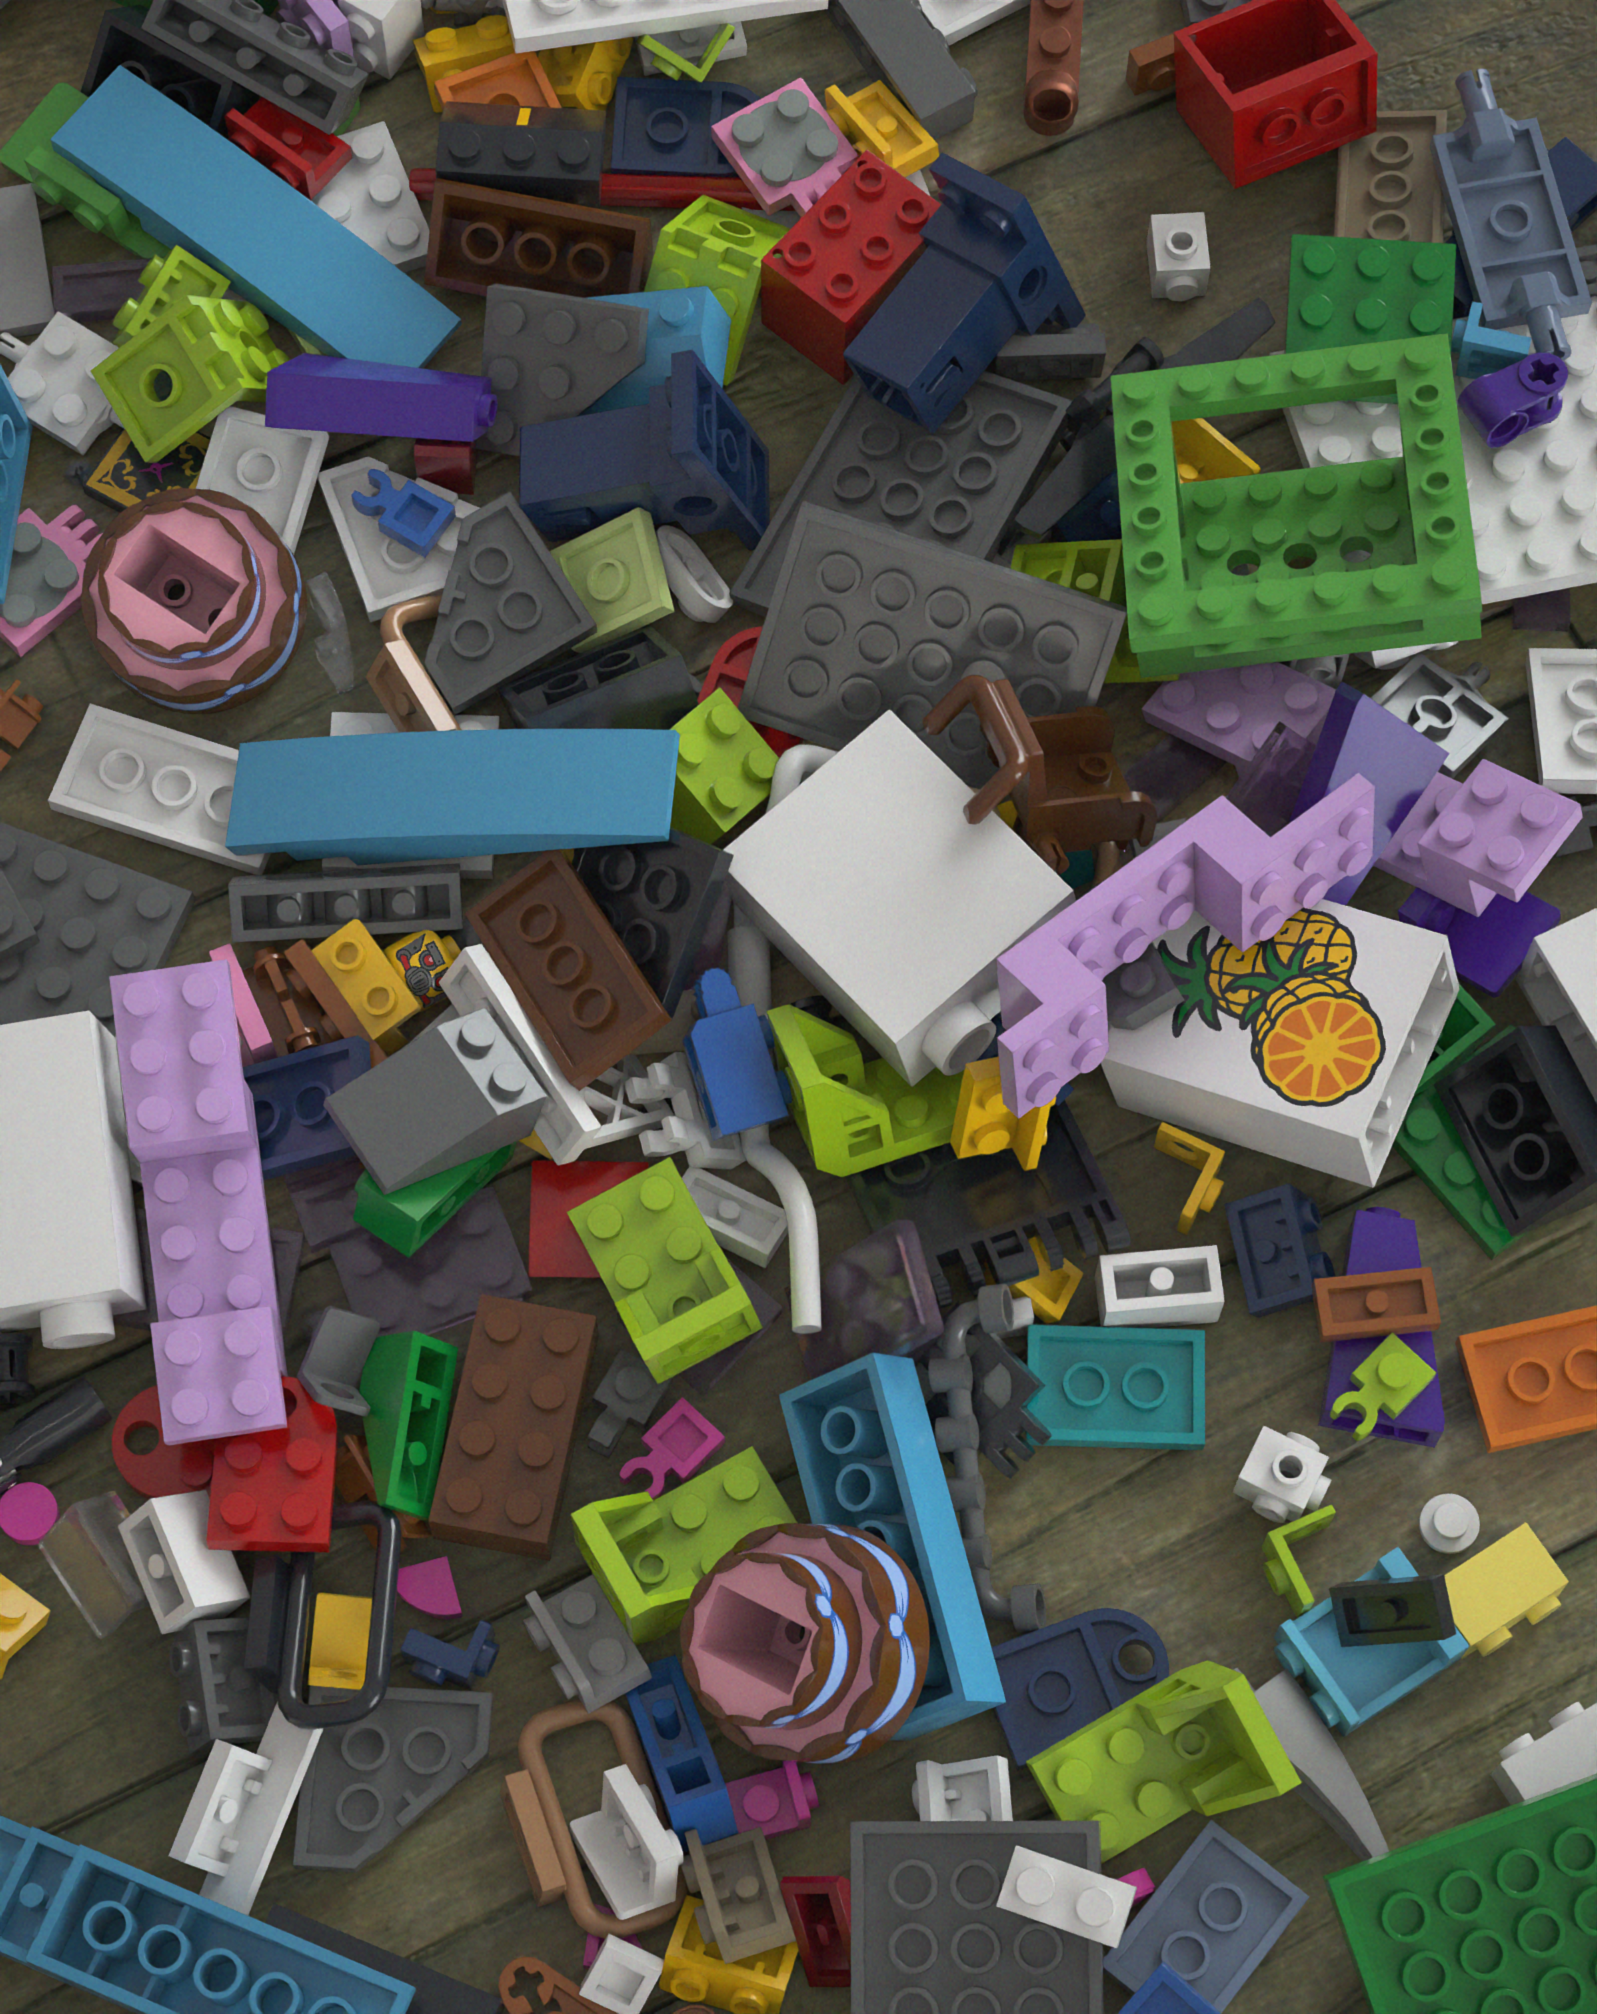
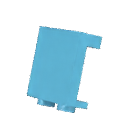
M1396 1547L1378 1559L1373 1569L1355 1581L1415 1577L1419 1575L1400 1548ZM1331 1597L1296 1620L1292 1621L1289 1619L1281 1624L1274 1636L1278 1643L1274 1647V1652L1283 1668L1288 1669L1293 1678L1298 1675L1302 1677L1314 1694L1309 1697V1700L1326 1727L1331 1728L1335 1725L1343 1737L1459 1661L1469 1645L1455 1626L1456 1634L1445 1640L1341 1647Z

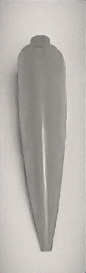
M1238 1667L1234 1669L1235 1671L1241 1673ZM1288 1669L1273 1677L1256 1691L1249 1683L1302 1782L1292 1789L1339 1834L1361 1861L1389 1852L1370 1805L1342 1751L1307 1695Z

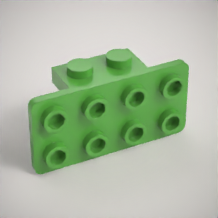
M68 83L56 84L0 150L1 164L25 182L31 183L34 191L45 201L52 205L60 204L72 212L74 217L94 233L100 231L146 263L155 254L163 258L172 249L142 230L140 219L124 208L121 199L98 185L95 178L53 151L50 139L89 98Z

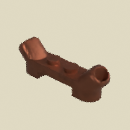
M1031 0L1023 114L1029 128L1041 135L1055 136L1066 132L1073 125L1078 111L1084 0Z

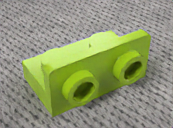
M178 245L163 258L155 254L138 278V282L145 287L137 301L129 297L112 322V325L117 327L119 331L111 343L120 348L186 295L221 299L231 281Z

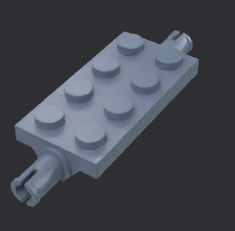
M1477 69L1476 73L1479 81L1475 82L1473 72L1469 70L1460 74L1455 80L1466 119L1463 125L1454 132L1432 135L1430 150L1474 302L1483 304L1480 323L1482 327L1493 330L1526 324L1528 325L1536 353H1551L1564 361L1571 355V347L1567 342L1560 318L1588 314L1592 301L1537 118L1515 121L1507 116L1502 108L1497 107L1489 72L1486 69Z

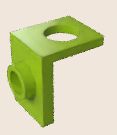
M729 23L720 24L695 66L647 34L639 36L636 43L655 55L650 63L674 80L678 81L681 74L684 73L691 79L702 83L735 27Z
M1332 1504L1268 1532L1262 1545V1549L1268 1559L1267 1562L1263 1563L1266 1578L1277 1596L1285 1594L1296 1618L1308 1612L1315 1600L1287 1545L1329 1527L1336 1514Z

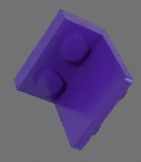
M1417 887L1398 910L1399 922L1447 935L1457 977L1492 998L1499 997L1522 969L1523 961L1534 937L1555 928L1561 920L1559 909L1528 891L1523 894L1518 902H1514L1497 893L1480 916L1476 917Z

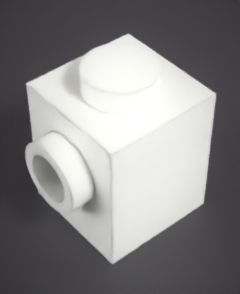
M1204 212L1151 215L1146 244L1152 298H1169L1173 301H1185L1195 296H1205L1210 274V260Z

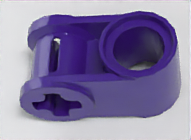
M1542 352L1531 354L1525 359L1493 374H1486L1472 381L1459 395L1458 406L1489 447L1498 448L1504 446L1518 436L1541 425L1551 423L1558 418L1563 402L1560 391L1563 390L1567 383L1568 369L1558 356Z

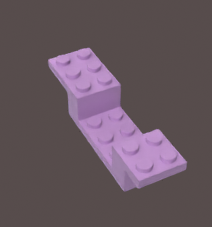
M1279 662L1180 673L1178 681H1164L1144 705L1142 712L1147 723L1235 765L1247 804L1289 824L1336 689ZM1482 759L1463 784L1437 772L1373 866L1479 917L1497 893L1514 902L1520 900L1583 818L1581 806L1571 799Z
M1357 773L1271 837L1222 795L998 957L996 961L1002 1026L1007 1030L997 1037L1003 1104L1019 1119L1035 1106L1042 1107L1048 1104L1058 1094L1063 1085L1079 1073L1092 1071L1102 1062L1106 1053L1109 1052L1106 985L1102 982L1103 978L1124 962L1130 963L1138 959L1147 949L1148 945L1166 931L1180 928L1187 922L1193 911L1196 910L1243 953L1259 940L1265 941L1273 937L1280 930L1284 921L1303 907L1311 908L1325 896L1328 889L1347 875L1354 876L1363 870L1373 856L1375 786L1360 773Z
M227 959L109 976L129 1148L140 1162L159 1322L150 1323L164 1442L167 1445L287 1428L281 1376L288 1377L253 1094L243 1075L230 965Z

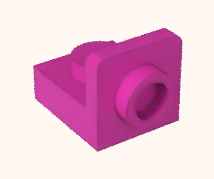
M783 1761V1768L725 1783L738 1834L761 1827L767 1840L807 1829L811 1825L809 1810L819 1807L810 1771L799 1774L797 1764L794 1761Z

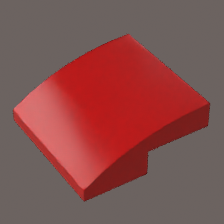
M532 1161L528 1277L601 1278L567 1212L648 1169L649 1162L573 1161L558 1166L555 1161Z

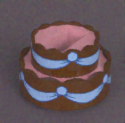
M179 488L156 493L131 505L111 521L87 558L83 573L81 607L85 626L95 648L118 680L127 689L144 701L165 710L184 714H210L233 709L247 703L267 690L283 674L294 658L304 634L307 619V593L302 571L291 549L257 511L237 498L223 492L210 489ZM178 584L185 586V593L180 599H168V592L171 587Z
M784 1523L763 1527L750 1532L722 1556L710 1572L695 1585L690 1596L689 1607L682 1618L680 1626V1641L683 1648V1672L688 1683L697 1693L700 1703L711 1712L716 1725L727 1738L757 1756L772 1760L828 1765L842 1764L865 1757L879 1749L898 1732L916 1705L926 1677L929 1661L930 1638L927 1611L918 1584L902 1558L884 1541L869 1532L846 1525ZM802 1626H804L805 1635L801 1641L799 1633Z

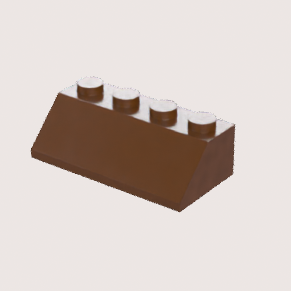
M440 178L436 179L424 278L425 285L487 296V287L493 284L581 298L644 292L653 258L650 219Z

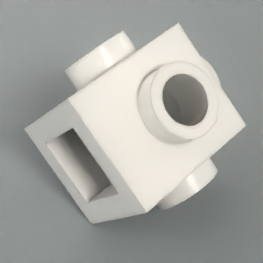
M1263 1426L1238 1477L1233 1493L1253 1502L1252 1508L1269 1520L1284 1523L1288 1519L1293 1522L1301 1517L1305 1507L1313 1511L1318 1510L1331 1483V1479L1321 1475L1329 1457L1319 1453V1446L1303 1435L1289 1432L1285 1436Z

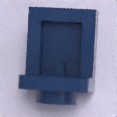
M481 1619L466 1651L410 1628L400 1650L404 1662L411 1665L409 1673L415 1678L436 1687H442L444 1680L471 1691L477 1676L485 1679L488 1677L496 1661L500 1645L493 1642L495 1638L493 1624Z

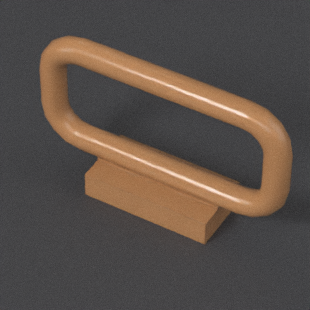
M442 595L426 596L400 602L390 607L381 619L380 635L384 645L368 671L366 679L399 733L462 730L402 631V627L405 624L438 617Z
M575 1699L544 1709L533 1715L524 1725L517 1743L522 1771L505 1775L499 1794L537 1908L560 1901L564 1894L575 1921L590 1935L606 1939L609 1933L617 1938H624L658 1927L673 1919L683 1906L688 1890L687 1882L680 1865L678 1866L676 1899L674 1902L624 1920L618 1919L615 1914L602 1913L595 1907L542 1754L544 1738L554 1731L586 1721L595 1720L604 1723L612 1733L622 1765L626 1764L638 1785L645 1784L649 1788L655 1801L657 1818L665 1831L670 1829L635 1726L626 1710L612 1700L588 1714L581 1700Z

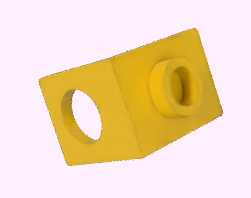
M1161 1122L1157 1131L1154 1148L1202 1170L1181 1213L1177 1226V1231L1187 1235L1199 1210L1210 1213L1219 1197L1224 1181L1217 1179L1216 1176L1220 1170L1225 1151L1165 1122ZM1174 1142L1183 1144L1191 1150H1193L1194 1152L1185 1150L1177 1144H1175Z
M330 1593L317 1594L308 1685L357 1690L362 1688L366 1671L372 1597Z

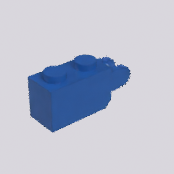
M711 967L709 971L705 970L703 976L699 975L697 977L698 980L693 982L695 985L692 987L694 990L692 995L696 997L694 1002L700 1019L689 1027L682 1040L713 1141L777 1122L789 1115L786 1105L792 1103V1095L787 1078L782 1070L775 1072L768 1049L774 1048V1037L767 1017L764 1014L757 1016L754 1003L741 1006L736 987L731 984L733 979L729 977L730 973H726L725 969L720 970L718 967L715 969Z

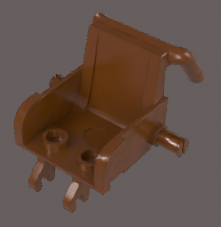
M973 674L964 677L955 684L923 718L922 723L927 734L938 735L970 702L972 703L981 722L979 726L980 731L987 742L986 756L988 759H991L994 766L1000 769L964 806L963 813L968 824H979L1009 794L1024 826L1023 835L1025 840L1029 841L1034 852L1054 872L1056 870L1057 875L1064 873L1069 867V860L1064 854L1066 852L1091 850L1093 843L1114 841L1117 848L1123 850L1127 847L1128 839H1137L1140 847H1146L1153 840L1157 823V810L1148 795L1142 792H1132L1111 752L1115 726L1106 710L1096 706L1075 707L1076 712L1026 717L1008 679L990 682L986 677Z

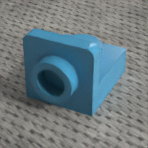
M1472 301L1468 321L1457 319L1452 337L1451 352L1460 353L1455 375L1477 379L1519 362L1528 356L1532 338L1512 334L1504 330L1479 327L1483 304Z

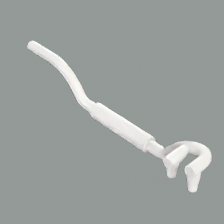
M801 744L786 750L775 766L766 813L839 751L815 745ZM734 904V928L727 932L728 972L730 973L729 977L733 979L731 984L736 987L741 1006L754 1003L757 1016L764 1014L768 1019L767 1011L772 1009L770 940ZM772 1048V1049H768V1051H769V1054H770V1057H771V1060H772V1064H773V1067H774L773 1048ZM769 1124L741 1132L742 1152L746 1160L772 1183L784 1207L789 1233L792 1331L803 1334L819 1332L822 1329L817 1219L812 1198L806 1183L795 1166L783 1153L770 1144Z

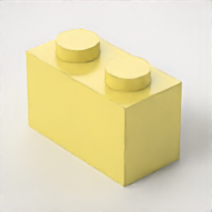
M1527 1523L1522 1524L1444 1575L1454 1625L1469 1645L1461 1659L1477 1649L1483 1657L1491 1654L1513 1637L1508 1630L1510 1627L1525 1617L1531 1625H1534L1561 1606L1557 1596L1560 1595L1569 1581Z

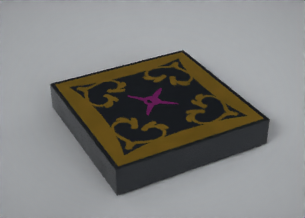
M122 428L82 484L84 493L121 513L129 506L162 491L179 488L196 489L211 438L197 431L157 463H145L127 431Z

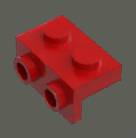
M261 97L244 115L234 108L225 115L229 135L228 140L310 201L353 158L351 146L336 135L325 133L264 97Z

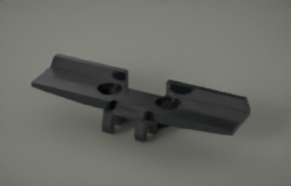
M1260 297L1185 345L1177 354L1165 358L1159 347L1151 339L1143 337L1115 365L1111 374L1093 391L1084 389L1076 396L1065 410L1069 414V425L1067 427L1068 430L1059 441L1068 453L1014 518L1000 542V548L997 553L1002 556L1025 534L1040 539L1117 469L1111 376L1237 360L1276 323L1268 305Z

